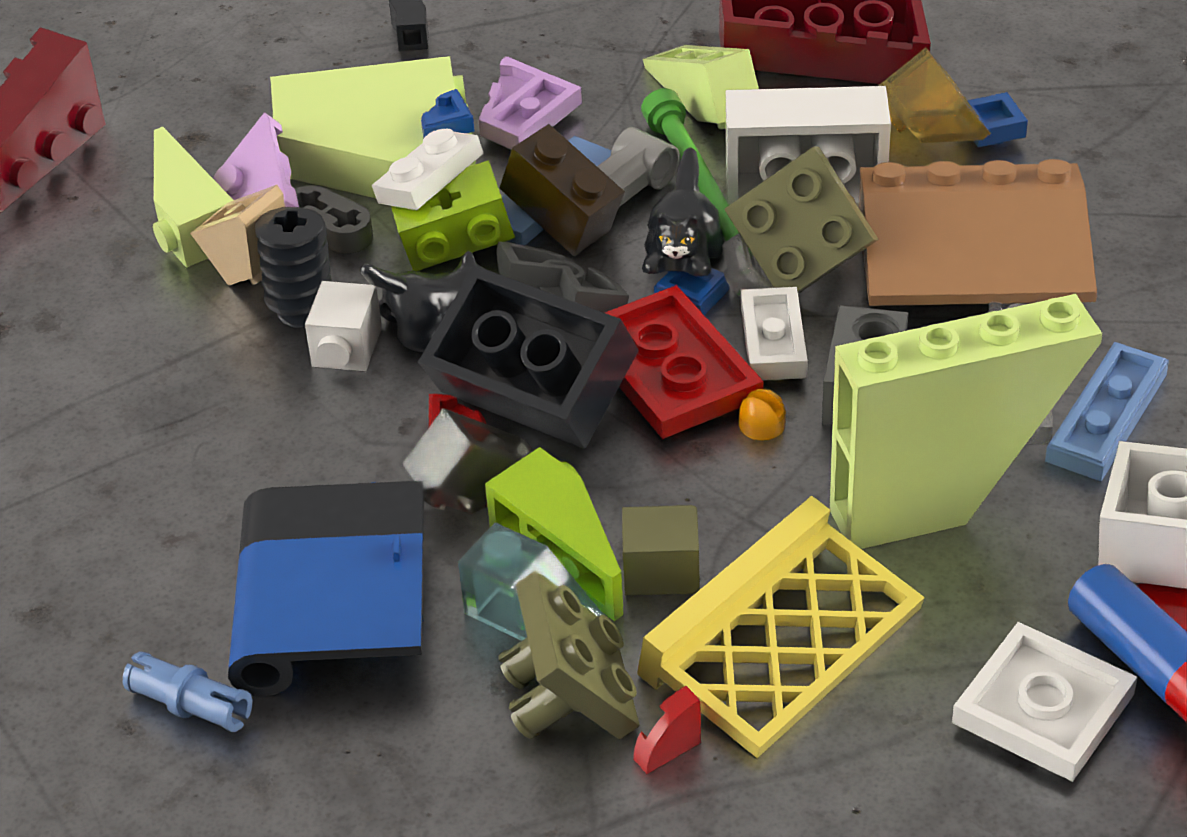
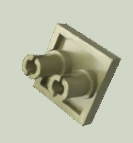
M813 146L724 208L773 287H797L798 294L879 240L856 205L854 198L849 194L820 147Z
M534 570L515 583L527 637L499 654V661L503 663L500 667L506 679L518 689L525 688L535 678L540 683L522 697L510 702L509 710L514 712L511 714V718L517 729L525 737L533 739L541 731L573 711L581 712L619 740L638 728L640 724L633 701L637 691L632 678L624 667L620 652L624 642L616 625L607 616H596L583 606L570 588L565 585L558 587L537 570Z

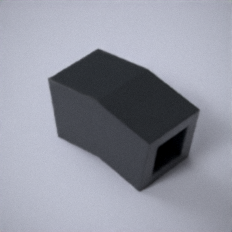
M389 0L391 24L397 33L398 50L428 49L429 30L427 12L422 0Z

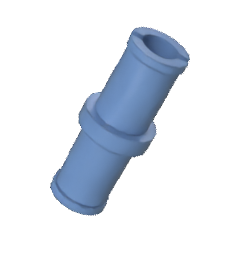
M138 652L131 657L134 663L144 666V670L129 663L125 666L123 685L127 691L139 693L166 704L168 711L176 716L189 718L195 715L220 725L231 732H236L244 726L241 720L231 717L232 713L247 720L250 716L253 701L251 694L243 689H235L209 679L207 672L202 668L194 665L178 667L157 659L146 652Z

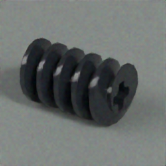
M281 207L266 212L255 223V233L258 238V254L260 255V270L262 271V286L265 289L264 302L270 310L278 313L279 319L284 324L293 328L305 327L321 282H332L327 230L324 219L316 211L299 207Z

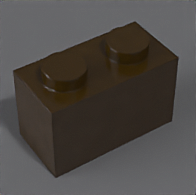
M547 124L512 147L499 187L503 193L573 256H576L610 232L625 193L621 187L550 124Z

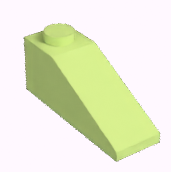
M684 45L643 59L645 69L664 88L674 90L681 99L685 109L697 121L717 123L718 129H726V90L759 89L749 49Z
M160 127L154 130V204L158 222L153 223V231L162 250L166 253L172 251L187 268L208 259L190 233L224 205L234 200L164 127Z

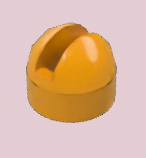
M757 389L750 392L743 399L739 408V428L741 432L751 439L761 441L774 439L783 433L786 426V409L781 397L768 389Z

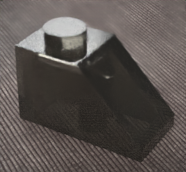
M443 408L402 465L414 481H424V501L439 510H444L448 506L473 514L487 508L485 483L534 450L524 438Z

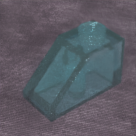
M496 522L458 561L464 613L521 641L527 637L515 583L534 570H537L558 587L565 585L570 588L580 603L596 616L603 615L548 546Z

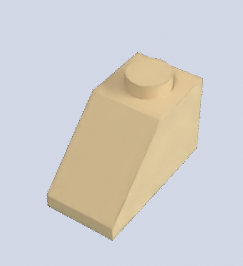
M278 185L228 202L190 233L228 286L248 279L252 285L262 281L255 223L266 212L285 207L284 194Z

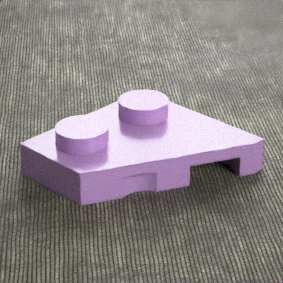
M506 56L500 63L498 83H492L489 91V102L484 105L479 117L480 136L512 150V147L547 124L553 127L581 105V87Z
M265 112L223 166L217 170L213 179L233 200L278 185L284 194L285 207H299L296 191L290 184L291 168L288 156L280 152L277 136L283 133L282 126Z

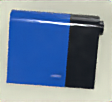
M423 480L270 487L257 490L248 496L243 508L228 679L233 687L248 691L251 696L266 697L276 695L286 690L292 683L294 661L422 655Z

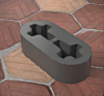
M306 185L295 189L299 208L312 209L324 219L327 230L328 249L341 254H352L366 249L372 243L371 215L365 207L320 186Z

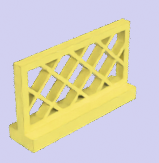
M810 496L643 637L637 675L655 690L664 683L674 691L687 686L700 699L701 713L756 758L762 755L921 609L925 598L830 526L828 519L831 510L813 496ZM827 549L846 564L847 574H814L813 560ZM779 589L806 590L808 610L774 609L772 595ZM816 590L850 591L852 611L818 610ZM861 591L883 592L899 605L891 612L863 611ZM761 604H763V609H757ZM737 625L765 626L767 647L731 646L730 631ZM775 626L809 627L812 648L777 647ZM820 627L854 628L856 644L850 649L823 648ZM866 628H872V629L866 634ZM721 640V645H715ZM694 662H723L724 684H700L687 674L685 670ZM733 663H768L770 685L735 684ZM779 664L814 665L815 681L809 686H782ZM825 665H831V666L825 671ZM736 701L772 702L773 719L760 731H757L737 715ZM783 702L789 703V704L783 709Z

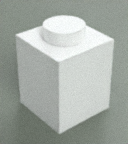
M330 281L321 282L305 323L312 367L367 371L382 329L376 286Z

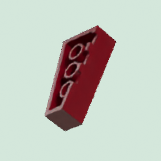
M720 0V46L723 48L749 49L754 70L926 89L931 42L921 0Z
M40 27L30 38V42L34 47L24 59L14 57L4 69L3 73L7 79L0 86V213L106 125L87 42Z

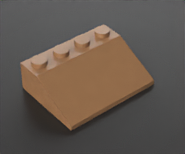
M1048 159L1039 164L1017 165L1008 161L994 160L984 165L959 166L953 162L939 161L929 166L904 167L898 163L885 162L874 167H860L859 209L879 239L862 251L869 306L1035 303L1076 294L1081 302H1096L1097 286L1086 190L1078 163L1069 164L1063 160Z

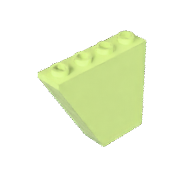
M450 56L270 77L273 119L281 124L283 133L277 136L280 152L288 156L291 168L290 179L376 198L372 184L386 174L395 161L405 158L423 143L421 117L425 111L428 112L436 105L435 99L441 94L457 89L466 103L463 76H453ZM476 160L469 166L475 165Z
M1076 294L835 346L830 512L843 536L859 548L865 549L963 526L968 523L1101 344L1102 332Z

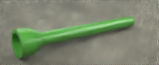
M661 88L651 92L644 99L641 106V112L647 124L654 132L666 135L670 144L676 146L679 150L680 161L684 151L689 147L696 151L699 163V192L704 194L718 209L721 223L720 229L733 256L739 260L748 259L752 252L724 210L729 204L683 125L686 109L681 99L674 90L668 88Z

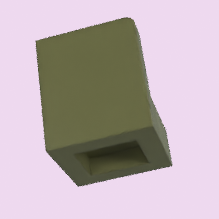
M694 505L622 507L625 596L694 594L700 590L697 507Z

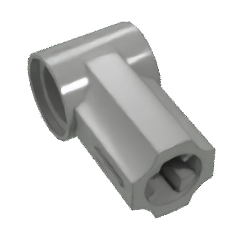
M629 127L616 139L611 156L597 167L625 191L621 206L647 185L654 189H662L667 186L677 172L680 154L676 146L637 128Z

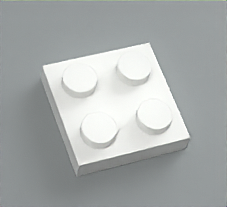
M1017 622L954 704L952 723L1073 782L1134 696L1137 676Z

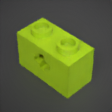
M489 160L466 167L464 171L418 210L391 206L399 236L414 271L463 256L467 251L475 252L496 245L498 242H505L515 238Z

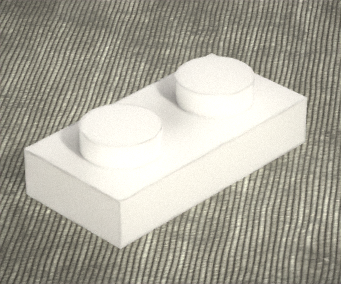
M439 129L425 136L421 145L405 158L395 161L390 166L389 171L372 184L378 204L418 210L464 171L466 167L484 154L478 135L453 132L451 129Z
M797 287L741 290V311L749 366L762 380L807 378L808 359Z

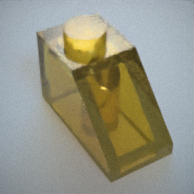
M927 48L878 85L886 86L892 125L899 133L908 128L921 143L983 140L991 134L955 81Z

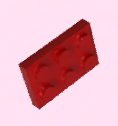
M677 285L605 312L622 320L639 350L619 388L662 439L740 408L743 399L750 392L763 389L764 381Z

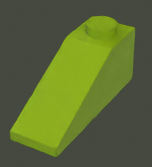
M539 447L485 483L489 526L614 622L624 615L621 569L584 482L574 467L567 462H560Z

